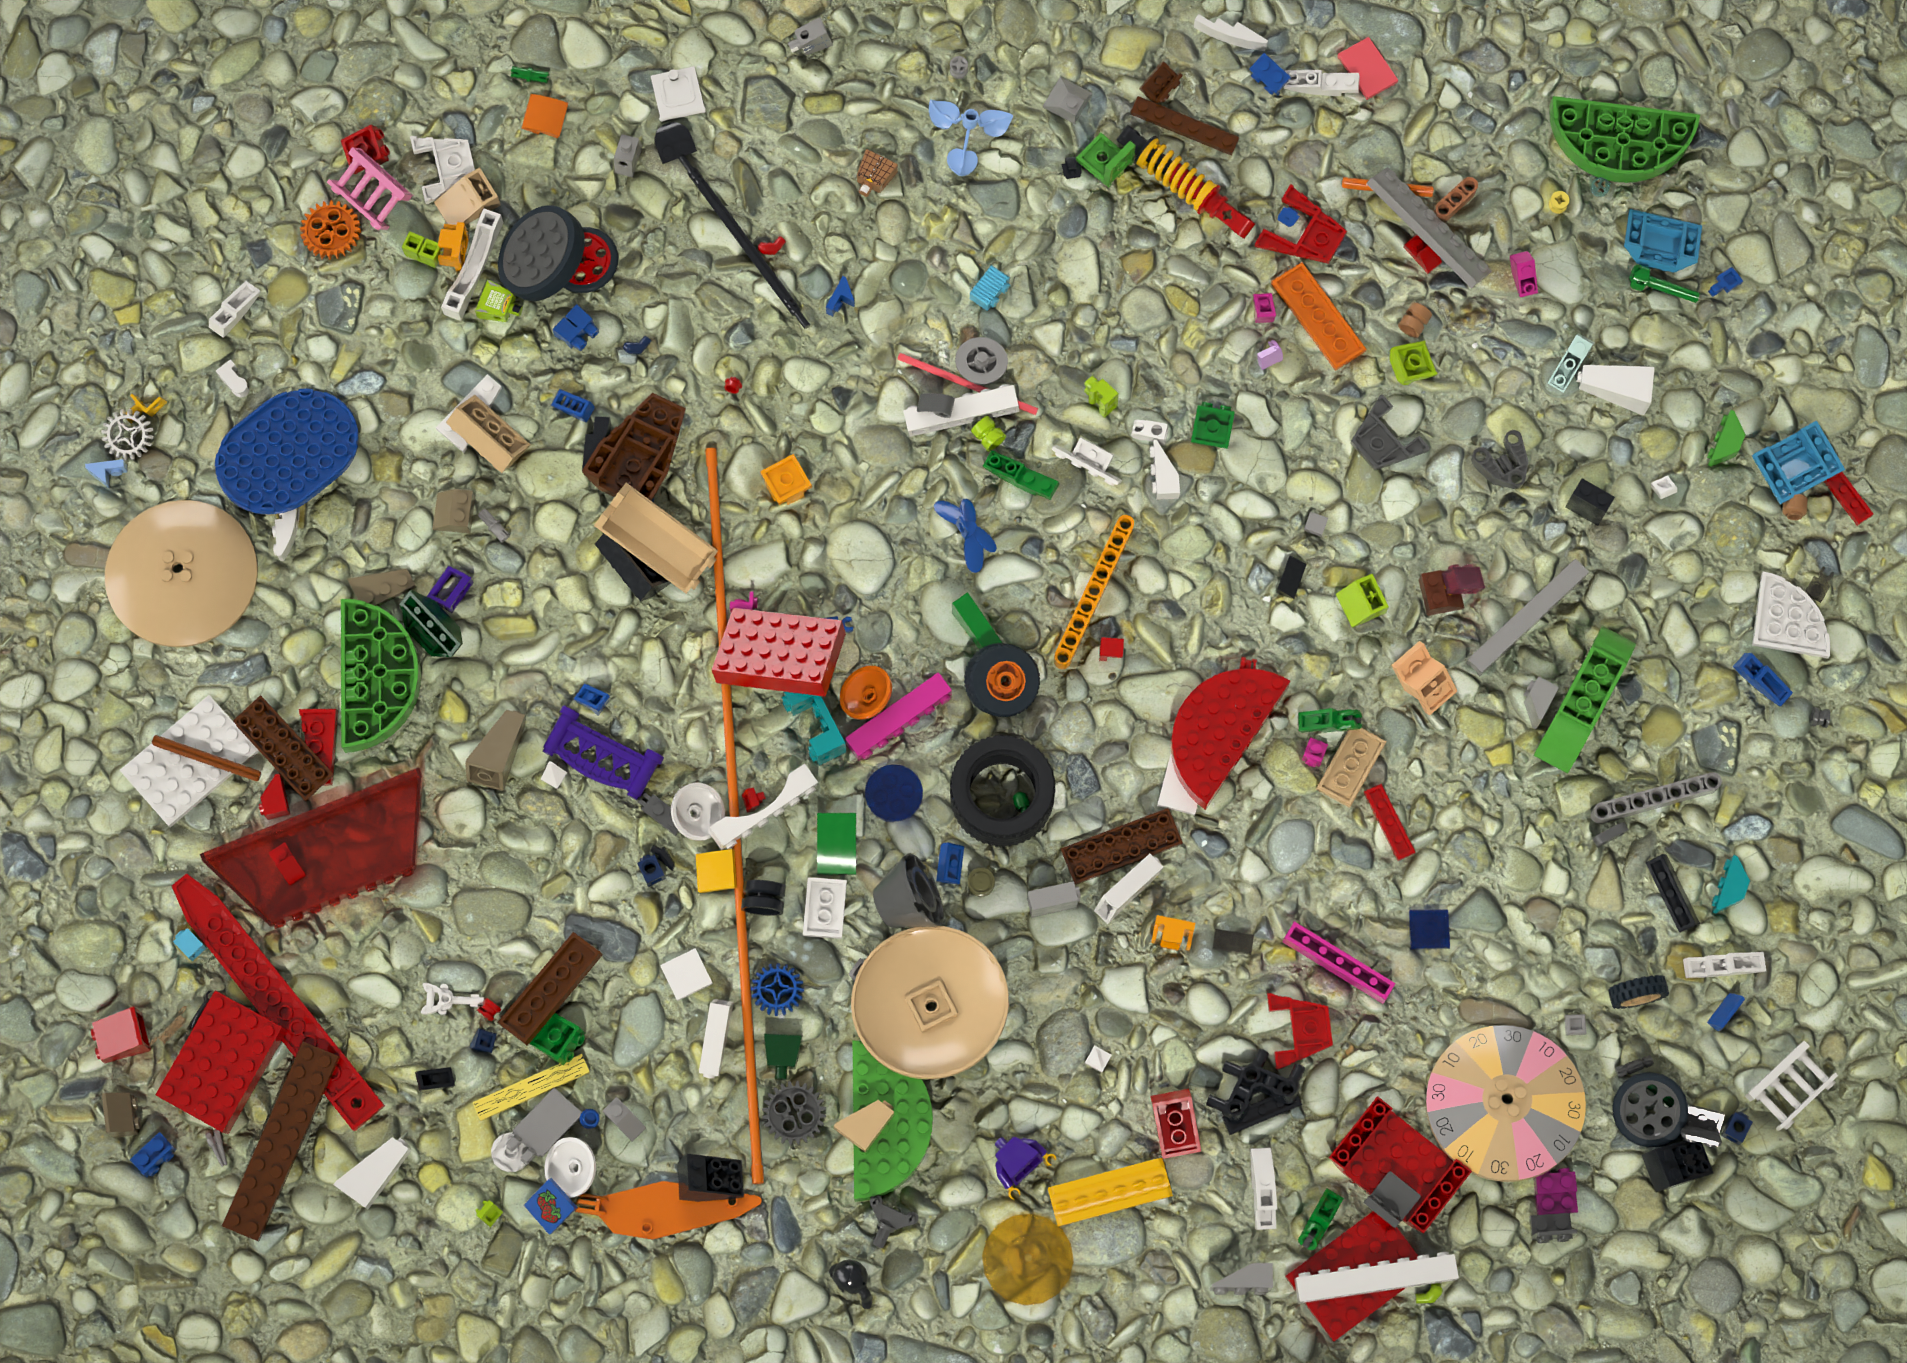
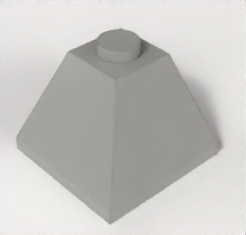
M1060 77L1045 101L1043 108L1075 124L1093 93Z

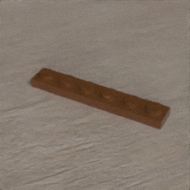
M1139 96L1130 115L1231 156L1240 138Z

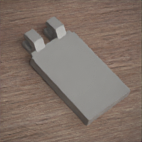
M553 1088L513 1129L512 1134L514 1136L506 1143V1148L513 1152L521 1143L529 1149L521 1156V1161L527 1166L535 1156L542 1158L579 1120L582 1112L559 1091Z

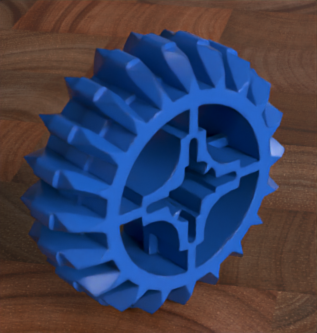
M777 963V969H773V965L769 964V971L763 967V975L759 972L756 973L759 980H752L753 984L757 985L751 987V991L757 992L752 994V999L759 998L756 1000L755 1005L762 1004L760 1007L761 1011L768 1008V1015L771 1014L772 1010H775V1016L779 1015L778 1011L782 1010L783 1015H786L785 1009L788 1008L790 1012H793L791 1005L793 1004L795 1007H798L799 1003L796 999H803L798 994L804 992V988L799 987L803 985V981H796L800 978L799 973L793 975L795 972L794 968L787 971V964L784 965L783 969H780V963ZM775 975L772 984L762 986L769 977ZM781 975L787 977L794 987L782 984ZM777 981L779 983L780 989H782V992L780 991V993H778V998L776 996L775 990H772L773 988H775V986H777ZM761 992L771 994L774 997V1004L767 1002ZM793 993L788 1001L780 1004L782 996Z

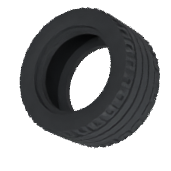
M995 735L991 738L987 737L979 742H975L973 746L971 745L969 749L964 751L963 755L961 754L952 772L950 800L952 811L958 824L961 825V828L967 834H970V837H974L983 844H989V846L1010 847L1030 840L1032 836L1034 837L1041 831V828L1049 820L1055 798V777L1048 759L1045 758V755L1035 745H1031L1022 738L1018 739L1016 736ZM996 764H1008L1021 769L1030 778L1035 790V796L1030 806L1020 815L1008 819H998L983 813L975 805L970 794L972 782L982 770Z

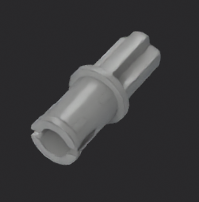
M486 509L479 512L478 516L489 527L488 531H491L501 543L510 537V534L500 524V520H496Z

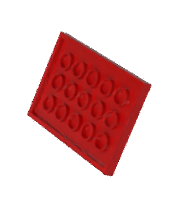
M1372 1211L1286 1275L1285 1278L1296 1291L1294 1279L1299 1277L1298 1274L1310 1272L1311 1275L1319 1274L1318 1271L1330 1269V1272H1337L1338 1268L1350 1266V1270L1358 1269L1360 1264L1370 1263V1267L1378 1266L1377 1262L1389 1260L1390 1264L1398 1263L1397 1259L1407 1257L1412 1261L1417 1260L1418 1255L1397 1227L1394 1228ZM1405 1288L1306 1302L1305 1305L1334 1342Z

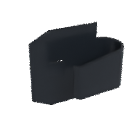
M1076 157L1065 158V164H1062L1065 178L1080 177L1082 173L1081 165L1076 162Z

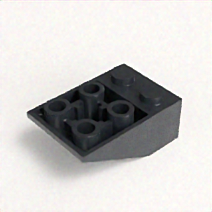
M1684 1140L1656 1148L1642 1155L1656 1193L1714 1174L1704 1146L1699 1141L1692 1143Z
M687 1153L678 1162L679 1200L701 1202L743 1198L742 1160Z

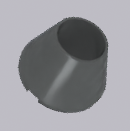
M914 854L904 855L873 890L876 909L884 923L891 928L938 927L942 925L940 920L944 918V911L938 889L933 878L928 879L924 872L926 867L923 862Z

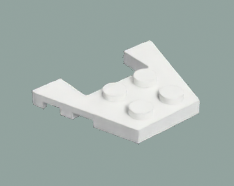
M410 137L414 155L433 150L440 182L422 186L426 204L438 199L463 176L475 170L468 140Z

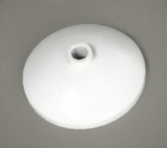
M691 783L683 786L675 794L671 804V816L675 827L682 835L691 840L703 841L712 838L708 832L709 828L725 817V808L721 797L712 787L703 783Z
M568 1137L557 1141L551 1147L545 1160L546 1180L552 1178L569 1198L578 1197L585 1193L594 1180L596 1173L595 1156L586 1142L578 1138Z

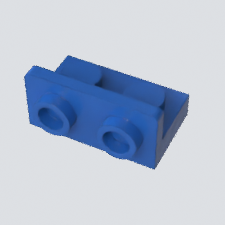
M159 1132L130 1161L145 1177L153 1176L159 1171V1166L164 1161L168 1162L174 1157V1152L177 1149Z

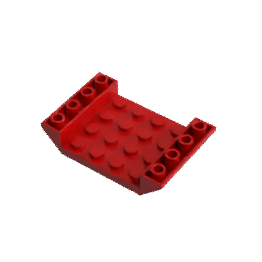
M1377 1096L1333 1151L1329 1159L1345 1176L1369 1195L1372 1194L1389 1171L1393 1172L1421 1195L1402 1221L1424 1234L1472 1170L1458 1159L1455 1161L1450 1159L1447 1154L1392 1112L1393 1108Z

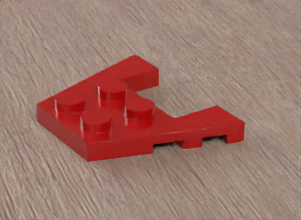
M1267 993L1269 1012L1289 1010L1294 1050L1274 1052L1276 1070H1280L1333 1046L1328 1006Z

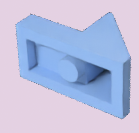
M123 459L85 464L88 472L108 488H110V474L112 476H120L122 473L128 472L127 464Z

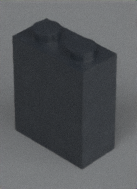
M1582 478L1571 495L1566 508L1599 526L1615 497Z

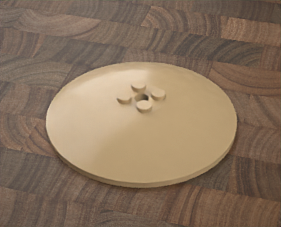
M192 500L162 503L137 515L122 529L113 542L105 567L106 592L117 617L137 636L151 643L167 647H188L202 644L230 629L248 608L253 598L258 578V563L254 546L239 522L216 506ZM177 564L183 565V570L179 573L173 572V568Z
M946 926L914 927L901 931L883 941L870 953L859 969L851 997L854 1026L867 1051L886 1068L903 1076L916 1079L950 1077L971 1068L981 1061L991 1051L1001 1036L1009 1009L1008 986L1002 968L994 955L976 938ZM935 1002L937 1008L934 1011H928L926 1009L928 1003Z

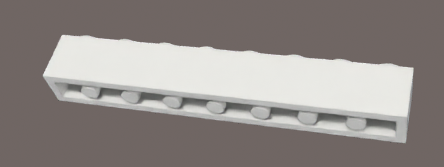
M1449 1252L1437 1253V1257L1429 1258V1255L1417 1256V1260L1412 1261L1409 1260V1257L1397 1259L1398 1263L1391 1264L1389 1260L1377 1262L1378 1266L1371 1267L1370 1263L1358 1265V1269L1351 1270L1350 1266L1338 1268L1337 1272H1330V1269L1318 1271L1319 1274L1311 1275L1310 1272L1298 1274L1299 1277L1294 1279L1298 1304L1454 1281L1459 1278L1455 1254L1449 1255Z

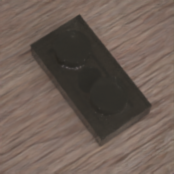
M1215 929L1212 949L1251 955L1254 935Z

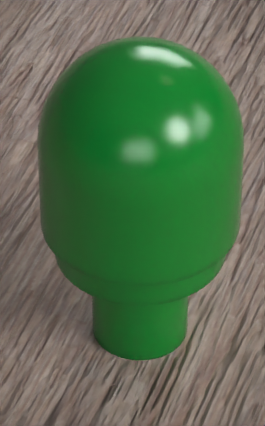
M1021 791L1013 795L1012 800L1016 810L1023 813L1030 806L1027 795Z

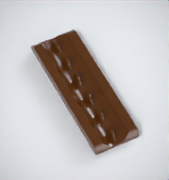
M261 695L233 720L238 729L305 801L334 776L333 772Z
M1166 808L1063 847L1060 850L1076 885L1141 861L1149 854L1154 856L1180 846L1183 842L1170 810Z

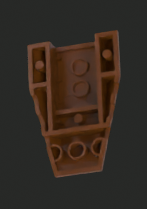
M651 393L631 415L624 419V422L618 427L616 426L609 436L604 437L584 466L582 473L598 490L613 497L627 483L652 501L668 475L686 408Z

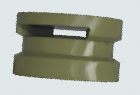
M976 868L969 874L968 888L973 895L985 897L993 891L995 878L989 869Z

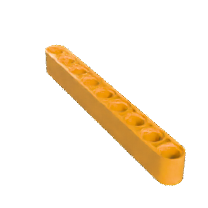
M1122 515L1117 520L1054 656V664L1059 669H1066L1070 666L1134 528V520L1129 515ZM1128 523L1130 528L1123 529L1120 525ZM1119 539L1122 541V544L1115 545L1112 541ZM1112 556L1115 560L1108 562L1105 560V557ZM1099 572H1104L1107 575V577L1101 579L1097 576V574ZM1091 589H1097L1099 591V594L1092 595L1089 591ZM1088 605L1091 607V611L1084 612L1081 607ZM1081 622L1084 626L1078 629L1073 624ZM1071 638L1075 640L1076 643L1074 645H1068L1065 641ZM1064 655L1068 658V660L1066 662H1060L1058 660V657Z

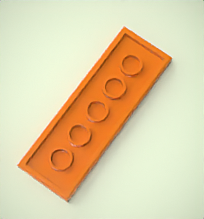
M1303 262L1271 282L1335 371L1366 352L1365 346Z

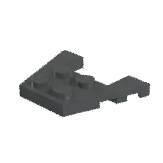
M1383 394L1379 396L1377 402L1350 442L1374 471L1430 450V447L1420 436L1403 447L1380 421V418L1393 408V405Z

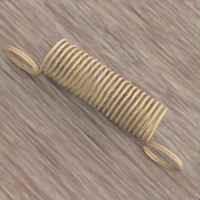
M187 1006L183 1007L185 1009L180 1014H182L186 1010ZM180 1014L177 1017L178 1019L170 1024L169 1029L160 1034L161 1039L173 1036L174 1031H171V1028L177 1029L179 1026H182L183 1023L181 1021L184 1018Z

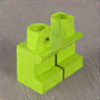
M410 231L401 247L405 256L434 268L439 263L438 255L443 254L437 242L427 238L425 240V237Z
M1092 375L1085 381L1084 385L1086 388L1084 392L1089 396V403H1097L1099 405V413L1105 418L1118 406V392L1103 378L1098 381Z

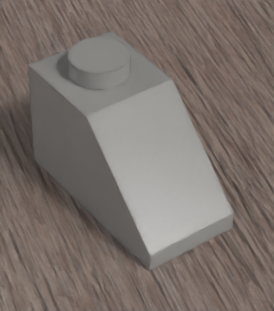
M617 1097L603 1110V1113L631 1142L646 1129L640 1120Z

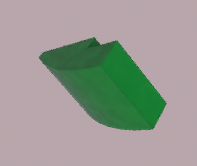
M817 813V875H856V813Z

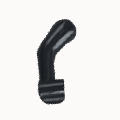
M212 991L204 994V1002L191 1020L189 1030L194 1028L210 1000L208 999V994Z

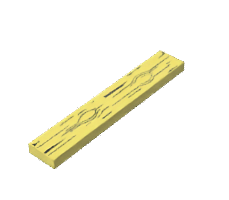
M580 1054L570 1062H566L564 1066L561 1064L553 1066L473 1102L480 1121H483L544 1094L553 1088L589 1074L590 1071L583 1055Z

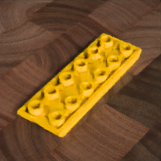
M1163 1158L1153 1159L1047 1188L1058 1227L1173 1197Z

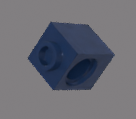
M649 854L640 858V862L637 865L648 887L666 879L655 854L652 856ZM653 865L656 869L653 873H647L645 871L647 866Z
M1735 1112L1730 1116L1721 1136L1740 1145L1743 1143L1753 1122L1749 1120V1116L1746 1114ZM1734 1122L1741 1124V1132L1734 1129Z

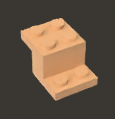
M1420 641L1391 665L1404 691L1418 699L1424 712L1429 716L1457 692L1446 667L1433 659L1424 643Z

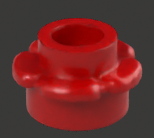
M730 377L725 379L724 388L727 392L736 394L742 388V383H740L738 378Z

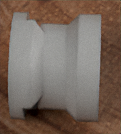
M956 56L950 62V74L956 79H962L968 73V62L964 57Z

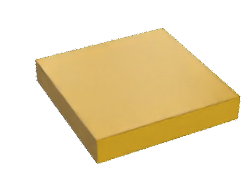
M733 849L696 854L699 893L737 888L735 852Z

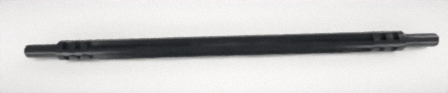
M684 154L681 155L678 159L688 171V176L791 315L797 318L804 329L810 327V323L801 313L799 305L696 167L692 166Z

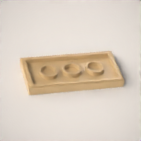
M1363 728L1349 730L1316 790L1350 808L1387 741Z

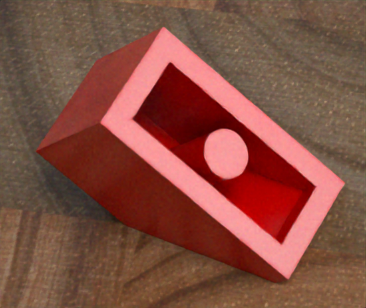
M275 774L260 797L262 802L259 804L260 813L267 820L290 815L283 778L280 774Z

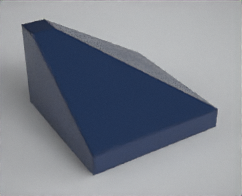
M478 1028L470 1048L492 1053L497 1034Z

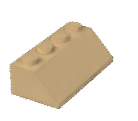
M473 395L459 405L446 421L453 431L457 432L501 473L511 467L530 446L522 436L476 395Z

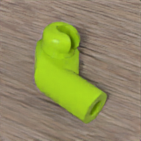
M1431 1284V1289L1427 1293H1416V1304L1434 1303L1442 1295L1443 1289L1441 1284Z

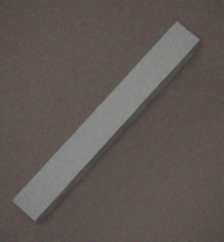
M1577 559L1573 560L1468 659L1466 664L1470 665L1480 677L1582 582L1589 571Z

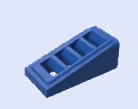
M559 389L551 404L552 407L584 422L589 420L595 409V406L590 401ZM564 396H565L566 399H565L563 405H560L561 402H562V400H563V398H564Z

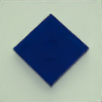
M1448 909L1409 910L1410 950L1450 949Z

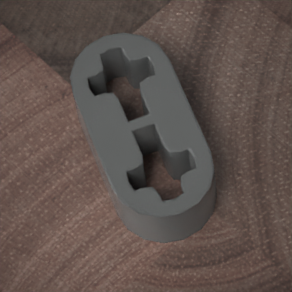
M1622 822L1592 839L1595 845L1600 847L1625 834L1629 829L1625 822Z

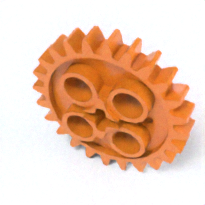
M332 200L329 205L323 201L322 207L316 204V210L310 208L311 214H304L307 220H301L304 226L300 227L301 232H303L300 236L304 239V245L308 246V251L313 250L314 256L320 253L321 259L325 255L328 256L329 260H331L332 255H335L338 259L339 253L346 256L345 250L352 252L350 246H357L354 240H360L358 233H361L359 228L361 224L353 209L348 210L347 204L341 207L340 201L336 205H334ZM333 216H339L337 220H331ZM318 224H321V225H322L321 228H319V229H314V227H315L316 225H318ZM342 231H347V233H346L345 235H343V236H340V235H339L340 232H342ZM327 239L331 240L328 244H322Z

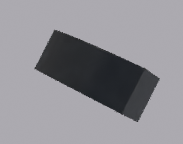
M595 416L593 434H585L582 470L600 441L610 435V417Z

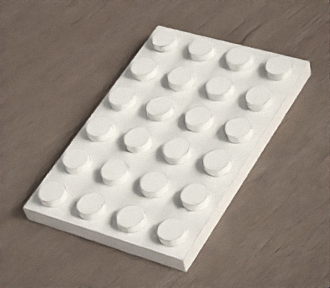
M210 695L161 735V737L241 765L246 764L260 752ZM152 743L120 769L121 773L169 827H172L234 774L153 746Z

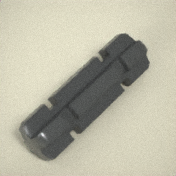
M1648 1055L1643 1057L1642 1060L1637 1059L1626 1063L1625 1066H1618L1615 1068L1618 1077H1623L1627 1073L1631 1074L1644 1069V1067H1651L1654 1062L1652 1057Z

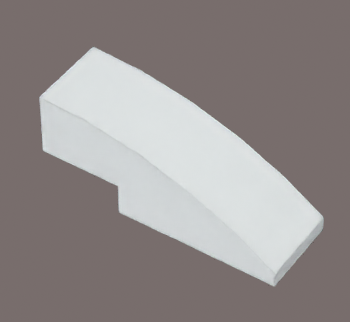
M245 281L222 302L221 308L209 318V328L224 338L247 313L261 291Z

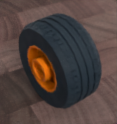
M1006 643L987 645L979 649L970 659V662H968V666H966L964 675L965 691L969 699L979 710L997 717L1015 716L1032 705L1031 703L1037 697L1036 695L1040 688L1039 668H1037L1033 657L1020 647Z

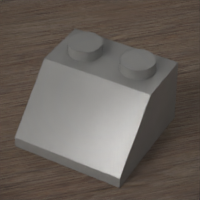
M1539 676L1536 681L1532 680L1524 693V696H1526L1524 704L1534 729L1542 721L1559 688Z

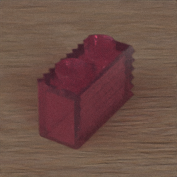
M1459 564L1449 566L1448 570L1442 573L1447 594H1476L1485 589L1480 566L1473 567L1472 564L1459 567Z

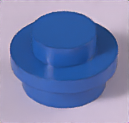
M593 1109L584 1110L579 1118L581 1125L587 1129L596 1127L600 1119L599 1114Z

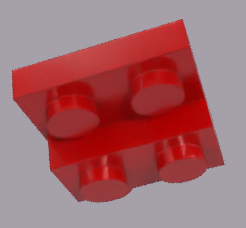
M369 125L341 140L349 166L353 162V157L348 154L352 147L361 148L379 165L389 161L388 155L390 151L383 143L382 139L385 136L380 128ZM362 165L358 166L353 174H357L365 170Z

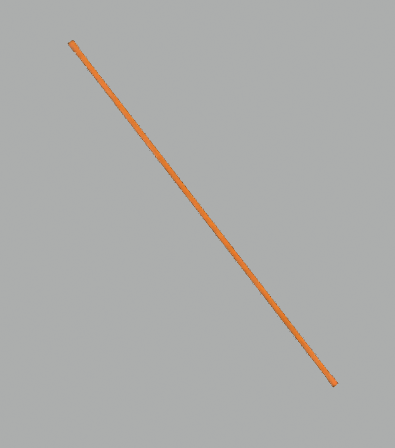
M707 448L705 453L708 469L712 546L718 550L714 556L717 559L714 563L718 642L720 646L727 626L717 478L718 463L717 449ZM721 684L730 817H739L731 685ZM741 838L736 840L737 844L732 849L735 852L737 884L734 892L752 1158L751 1174L752 1184H763L764 1175L761 1159L746 912L741 910L742 899L745 896L743 893Z

